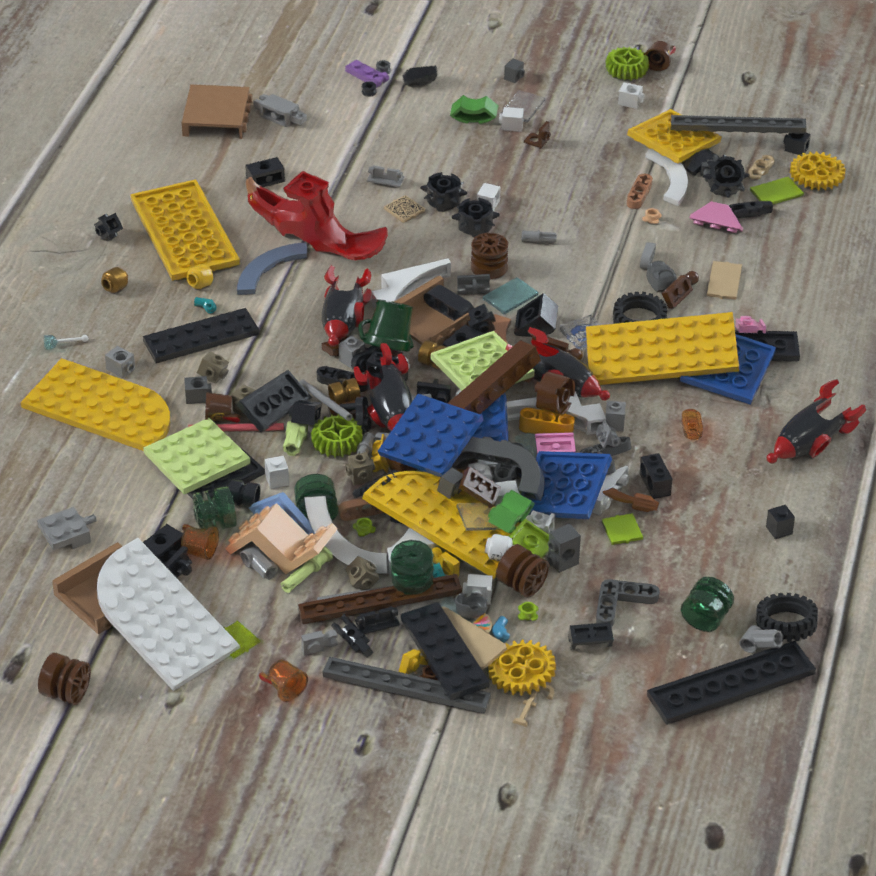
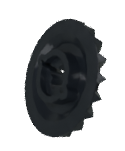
M398 470L389 471L358 487L352 493L354 498L363 496V493L380 478L389 474L394 475L393 473L398 472ZM386 476V477L388 478V479H387V483H388V482H390L392 479H391L390 477Z

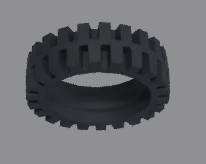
M637 291L633 295L630 292L627 296L624 294L621 298L619 297L614 304L613 323L615 324L637 322V320H632L623 314L625 311L636 308L647 309L655 313L657 316L651 320L667 319L666 304L662 299L659 300L658 296L653 297L652 293L646 295V292L639 294V291Z
M778 593V596L772 594L770 598L768 596L765 597L757 605V626L762 630L781 631L783 635L782 642L784 639H787V642H792V639L800 641V637L804 640L807 639V636H812L813 632L816 631L818 608L811 599L807 600L806 596L800 597V594L796 593L794 596L791 593H787V595ZM780 612H791L805 618L796 622H781L769 616Z

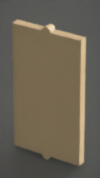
M713 261L707 296L736 300L742 264Z

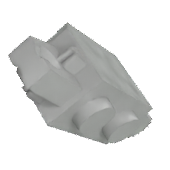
M262 94L259 99L253 101L254 107L260 110L261 117L284 127L290 126L293 123L301 125L307 120V115L299 110L298 104L274 94L270 96Z

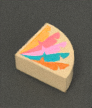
M484 613L472 624L491 635L492 620Z

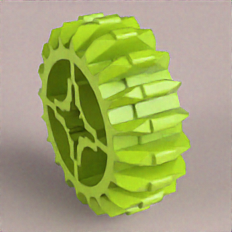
M624 46L623 48L617 47L616 50L613 49L608 53L605 61L606 71L613 78L618 77V80H637L638 77L642 78L643 75H646L649 68V59L642 50L630 47L625 48Z
M331 414L330 417L324 416L323 420L318 419V422L312 429L311 438L316 451H320L321 455L326 453L327 457L332 455L334 458L336 456L343 458L345 454L350 456L351 452H356L358 444L362 442L363 434L361 426L357 425V421H354L353 417L350 421H347L339 414L338 416Z

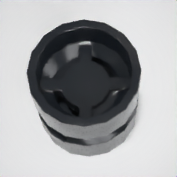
M232 479L227 493L228 504L237 506L243 504L244 507L250 508L253 503L258 502L260 499V484L252 482L245 484L244 481Z

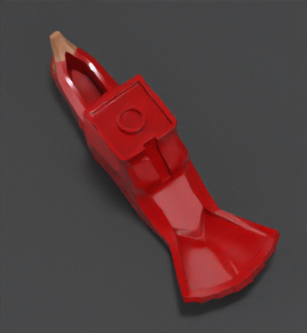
M302 171L283 188L287 197L296 199L288 200L259 186L252 177L246 180L248 203L254 211L274 226L282 236H285L287 233L293 234L308 242L315 251L331 252L354 261L370 259L377 255L385 245L388 237L387 227L352 233L339 223L334 215V201L328 194V181Z

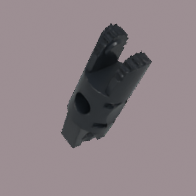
M751 201L729 205L737 219L761 216L773 211L772 201Z
M343 614L341 616L342 621L347 625L341 629L334 622L331 627L336 630L356 653L360 650L368 658L373 654V651L367 644L370 640Z

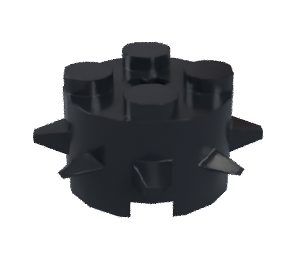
M723 155L715 162L710 160L707 162L710 172L703 175V178L708 179L712 193L729 198L730 195L736 194L738 190L745 191L742 182L750 174L745 173L741 159L736 161L734 157Z
M443 172L433 174L428 178L427 185L420 187L421 190L427 193L424 199H427L429 205L436 208L438 212H445L447 209L459 206L461 196L467 195V191L461 188L464 182H461L459 177L452 173L451 176L443 175Z
M470 198L457 206L459 211L452 215V219L458 221L460 231L474 238L479 234L489 232L495 226L493 219L499 217L500 214L493 211L492 204L488 200L478 198V200L470 201Z

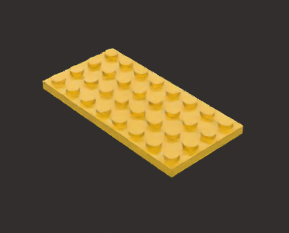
M196 179L130 194L131 201L172 281L186 278L188 270L200 264L209 266L212 272L240 265V259Z
M733 312L586 327L588 368L595 375L600 385L739 371Z

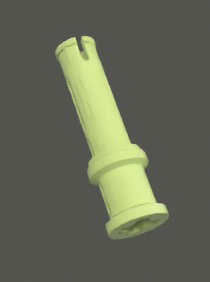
M324 546L318 555L305 562L287 579L281 582L282 589L290 593L311 573L321 570L323 564L333 559L331 551Z

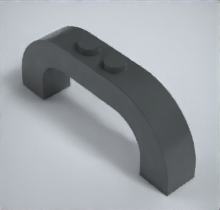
M471 437L451 467L455 469L458 464L467 459H479L516 466L522 471V478L518 488L519 493L528 499L539 501L542 499L545 482L539 464L528 450L519 445L512 444L510 441L501 440L500 442L494 441L489 437Z

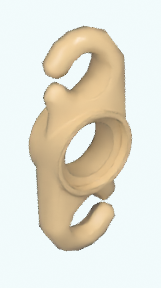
M763 155L762 158L756 160L748 171V174H750L749 178L758 180L761 176L767 174L775 162L774 157Z

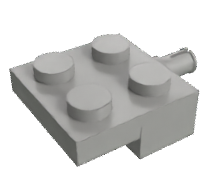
M74 507L37 520L38 527L53 550L69 544L72 549L91 543L90 531L86 525L97 522L94 514L83 518Z

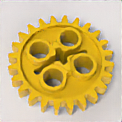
M809 151L808 155L802 153V156L797 155V158H793L790 174L791 178H794V182L799 181L798 185L804 184V188L810 186L811 190L815 187L819 191L820 188L827 190V187L833 189V185L838 187L839 183L842 184V181L845 179L846 168H844V164H841L842 160H837L836 156L831 157V154L825 155V152L819 154L818 151L812 154Z
M523 639L520 644H517L515 640L511 646L505 643L506 651L488 666L489 679L492 680L493 685H497L498 690L503 688L504 693L511 690L512 695L519 692L520 696L523 695L524 691L531 695V690L533 689L539 692V686L546 688V682H552L551 677H555L556 670L555 656H552L551 650H547L546 645L540 647V642L533 645L532 640L525 643Z

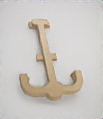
M546 685V688L539 686V691H548L549 695L546 698L552 700L554 697L553 687ZM533 689L529 699L524 700L525 708L520 718L514 719L513 723L527 727L528 722H526L525 718L530 707H535L537 704L533 702L538 693Z

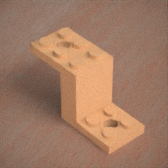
M276 503L271 507L266 506L259 514H254L249 519V522L245 520L238 527L240 531L234 533L228 541L230 543L226 550L232 554L253 541L286 575L318 555L338 528L331 523L326 527L321 526L315 534L310 533L308 535Z

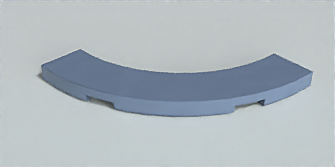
M306 242L272 249L251 261L239 277L237 295L255 294L260 276L275 267L277 263L306 259Z

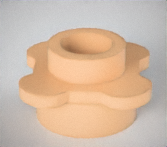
M649 208L646 210L642 220L650 224H658L662 214L655 208Z

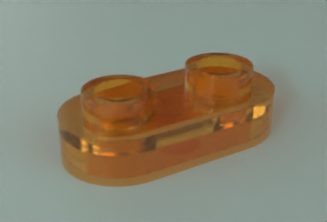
M695 409L684 410L681 417L684 436L690 440L700 439L703 435L700 412Z

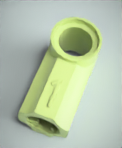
M288 421L286 439L283 445V451L288 455L295 456L297 453H300L303 440L307 438L308 424L291 423V421Z

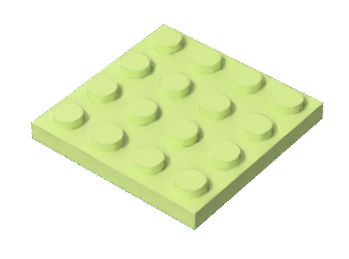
M491 331L431 353V360L463 390L507 352L505 349L507 343L497 333ZM531 369L516 383L534 377L535 371Z
M210 418L143 448L144 454L184 495L250 464V457Z

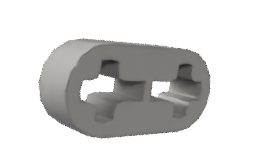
M646 243L641 256L640 268L647 269L648 265L652 263L656 251V243Z

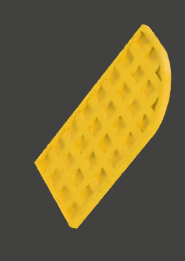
M63 358L55 364L21 401V408L142 451H144V447L164 439L170 429L169 408L164 399L155 391Z
M402 471L393 473L394 475H386L392 479L390 482L387 483L388 478L384 476L363 493L362 499L486 575L493 576V579L496 578V570L500 561L489 559L488 554L485 553L488 537L491 538L494 534L509 536L511 533H507L488 522L490 519L488 515L492 508L487 507L463 490L450 499L437 491L441 477L420 471Z

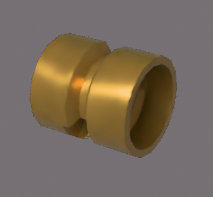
M426 340L420 347L418 361L441 370L431 360V353L447 347L443 345L438 346L437 343Z
M355 378L344 380L342 384L336 382L328 385L329 398L337 404L356 400V397L361 396L359 385Z

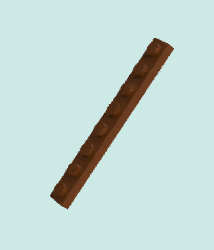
M457 574L301 603L298 604V611L302 624L340 618L343 614L350 616L386 609L390 606L397 607L454 596L462 593V587Z

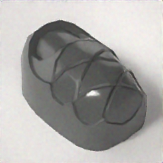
M663 261L652 262L647 267V280L656 292L666 290L677 279L674 270Z

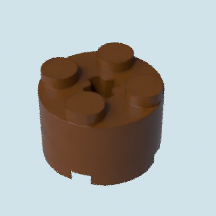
M546 372L541 382H537L535 385V392L537 393L536 408L557 414H565L571 406V402H569L570 396L574 397V380L567 376Z

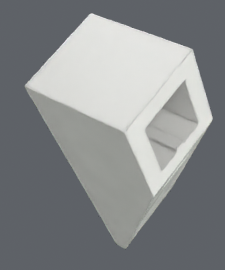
M628 466L619 468L614 473L606 475L592 513L601 515L605 509L609 508L613 499L604 495L603 491L610 488L620 491L623 486L627 485L629 481Z

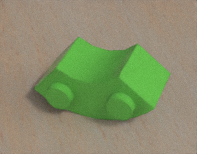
M463 95L452 104L450 116L467 124L469 122L483 124L496 118L499 105L487 95L480 99H472Z
M511 490L504 495L502 502L496 508L493 507L488 515V518H490L488 522L507 533H512L516 529L515 525L518 521L522 522L526 519L535 503Z

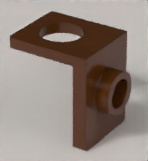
M546 121L540 127L539 135L531 132L524 139V143L542 148L549 141L551 132H549L550 122ZM537 138L538 141L533 142L530 139Z

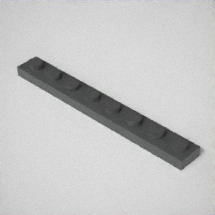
M671 115V130L806 134V118Z
M330 656L323 669V677L484 714L491 699L490 692L480 690L450 700L439 681Z

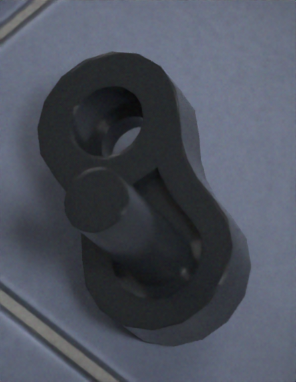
M372 345L369 348L365 347L364 352L355 354L351 360L352 369L358 366L361 373L365 372L366 361L374 351L382 353L381 347Z
M356 397L355 403L340 404L339 406L346 411L356 410L355 421H357V425L361 426L362 434L368 433L371 429V420L368 418L367 408L369 403L367 397Z

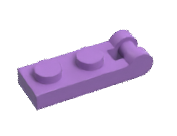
M354 60L345 66V72L364 82H374L376 88L382 82L385 83L389 80V75L386 72L381 73L358 60Z

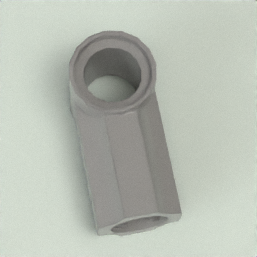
M256 544L240 552L244 565L248 568L253 567L264 579L270 580L278 572V566Z
M753 625L749 627L740 639L739 644L748 653L755 652L757 648H780L783 644V635L781 631L762 630L760 627Z

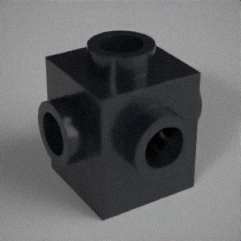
M116 213L110 216L104 214L94 224L95 231L102 240L107 237L111 240L118 236L117 232L124 229Z
M485 303L468 310L471 319L468 323L471 328L483 334L496 330L493 323L496 322L492 311H488Z

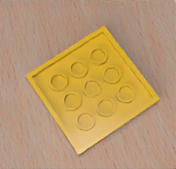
M672 109L628 129L627 136L655 150L675 163H680L695 153L720 143L722 136L710 131L671 130V115H681Z

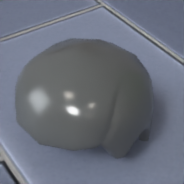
M473 592L469 597H465L463 593H460L455 597L456 610L463 618L474 619L486 612L487 600L483 596L475 595Z

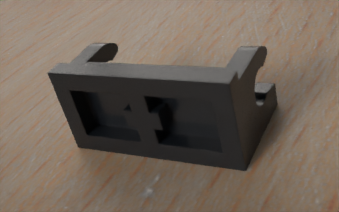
M611 622L570 625L568 640L571 642L570 650H575L576 645L607 643V647H612L614 637Z

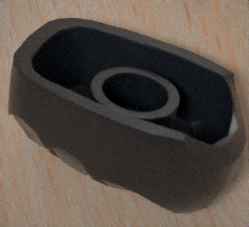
M437 66L407 69L403 74V81L407 86L409 84L425 85L431 83L437 78Z

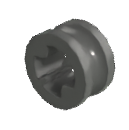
M380 60L376 63V70L389 74L391 64L389 61Z

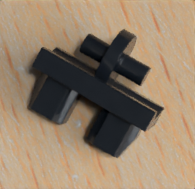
M434 379L433 383L418 381L417 394H431L433 399L449 403L451 401V385L439 384V379Z
M182 546L178 551L172 549L167 556L168 562H162L176 578L181 574L188 576L192 572V561L187 554L188 547Z

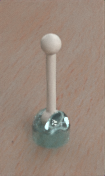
M53 335L43 336L45 350L55 348L57 343L87 342L89 339L87 335L66 339H56Z

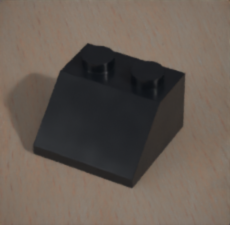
M542 293L517 310L514 334L516 336L532 337L533 335L528 333L530 327L543 331L546 335L553 333L556 329L558 305L546 294Z

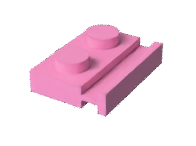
M740 316V319H736L735 326L739 333H757L758 330L766 333V325L762 319H759V322H755L754 319H751V316Z
M574 433L535 434L537 454L539 451L576 453Z

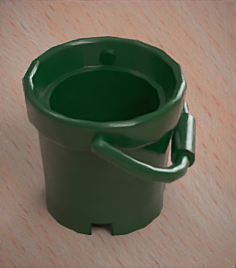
M377 299L372 319L362 320L358 325L360 339L369 345L380 347L381 343H386L391 350L409 352L410 349L414 348L410 336L413 306ZM370 323L369 330L364 334L363 326Z

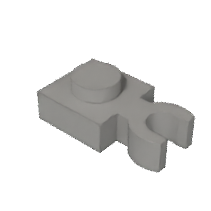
M329 630L325 634H322V631L301 635L303 654L308 655L324 651V646H337L336 638L338 635L336 630Z

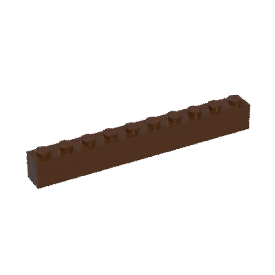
M520 340L447 404L481 414L541 361L536 347ZM385 458L391 471L417 470L416 468Z

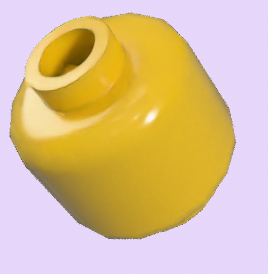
M205 264L194 266L188 270L187 282L194 289L205 288L212 284L213 272Z

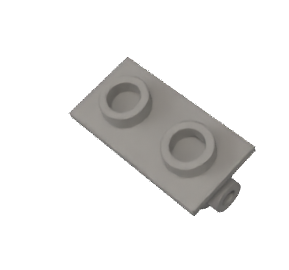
M373 165L369 167L368 173L370 175L367 182L400 187L404 176L400 170L388 168L387 173H385L384 167Z
M603 420L602 425H599L596 431L599 442L604 449L606 445L618 446L621 440L617 436L615 429L608 426L606 420Z

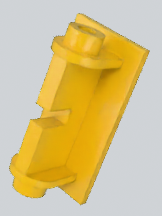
M382 434L381 440H376L372 446L373 457L371 459H373L375 466L374 472L384 469L387 473L389 470L385 457L379 456L378 453L379 448L386 440L384 434Z

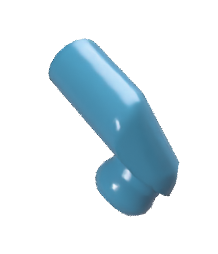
M500 616L492 628V634L496 639H500L504 643L510 638V634L506 632L505 628L508 620L506 617Z

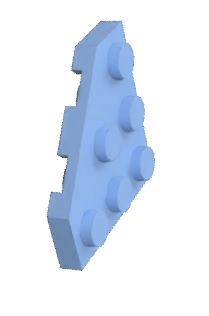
M284 492L255 502L249 508L254 515L256 513L259 514L266 506L271 507L277 503L308 535L310 533L315 534L310 521Z

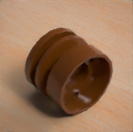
M483 233L474 237L471 244V270L473 274H489L490 279H497L505 275L508 269L507 239L496 233Z
M516 544L510 547L502 556L496 570V578L502 584L510 588L513 587L514 591L529 598L536 594L543 586L549 573V563L547 560L540 558L539 555L532 554L530 550L522 545Z
M51 653L41 668L38 678V692L43 696L53 699L59 698L62 702L77 705L88 689L91 677L90 664L78 659L70 660L68 656L59 653Z

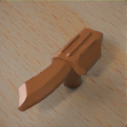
M615 488L602 492L611 499L632 504L631 507L635 510L649 512L657 511L659 502L648 495L635 493L633 497Z

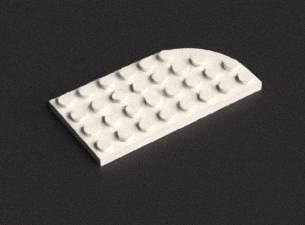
M139 538L115 551L102 566L97 582V598L103 614L173 691L239 650L240 645Z

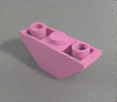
M711 201L690 214V219L696 225L710 224L711 228L720 230L723 227L732 233L743 231V227L732 209L726 204Z

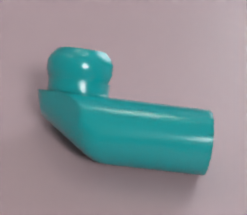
M195 297L194 306L203 307L210 314L216 311L217 306L212 299Z

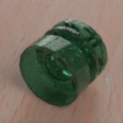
M309 474L296 482L294 486L296 507L307 519L305 497L320 496L326 497L331 520L333 521L338 515V503L335 485L331 478L322 474Z
M228 487L214 489L213 499H211L207 491L203 492V499L200 493L193 494V512L200 529L209 530L210 527L212 532L216 531L217 522H219L222 529L237 525L235 506Z
M407 540L396 545L391 552L390 558L391 580L394 587L398 591L410 595L425 592L433 584L434 556L432 549L426 543L419 540Z
M699 578L681 604L682 616L689 625L703 632L714 631L720 626L725 615L734 604L733 592L727 584L717 578Z

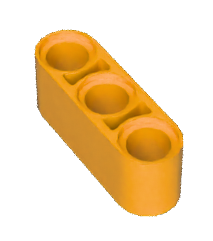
M523 408L520 411L519 429L529 434L573 433L575 419L569 414H557L541 409Z

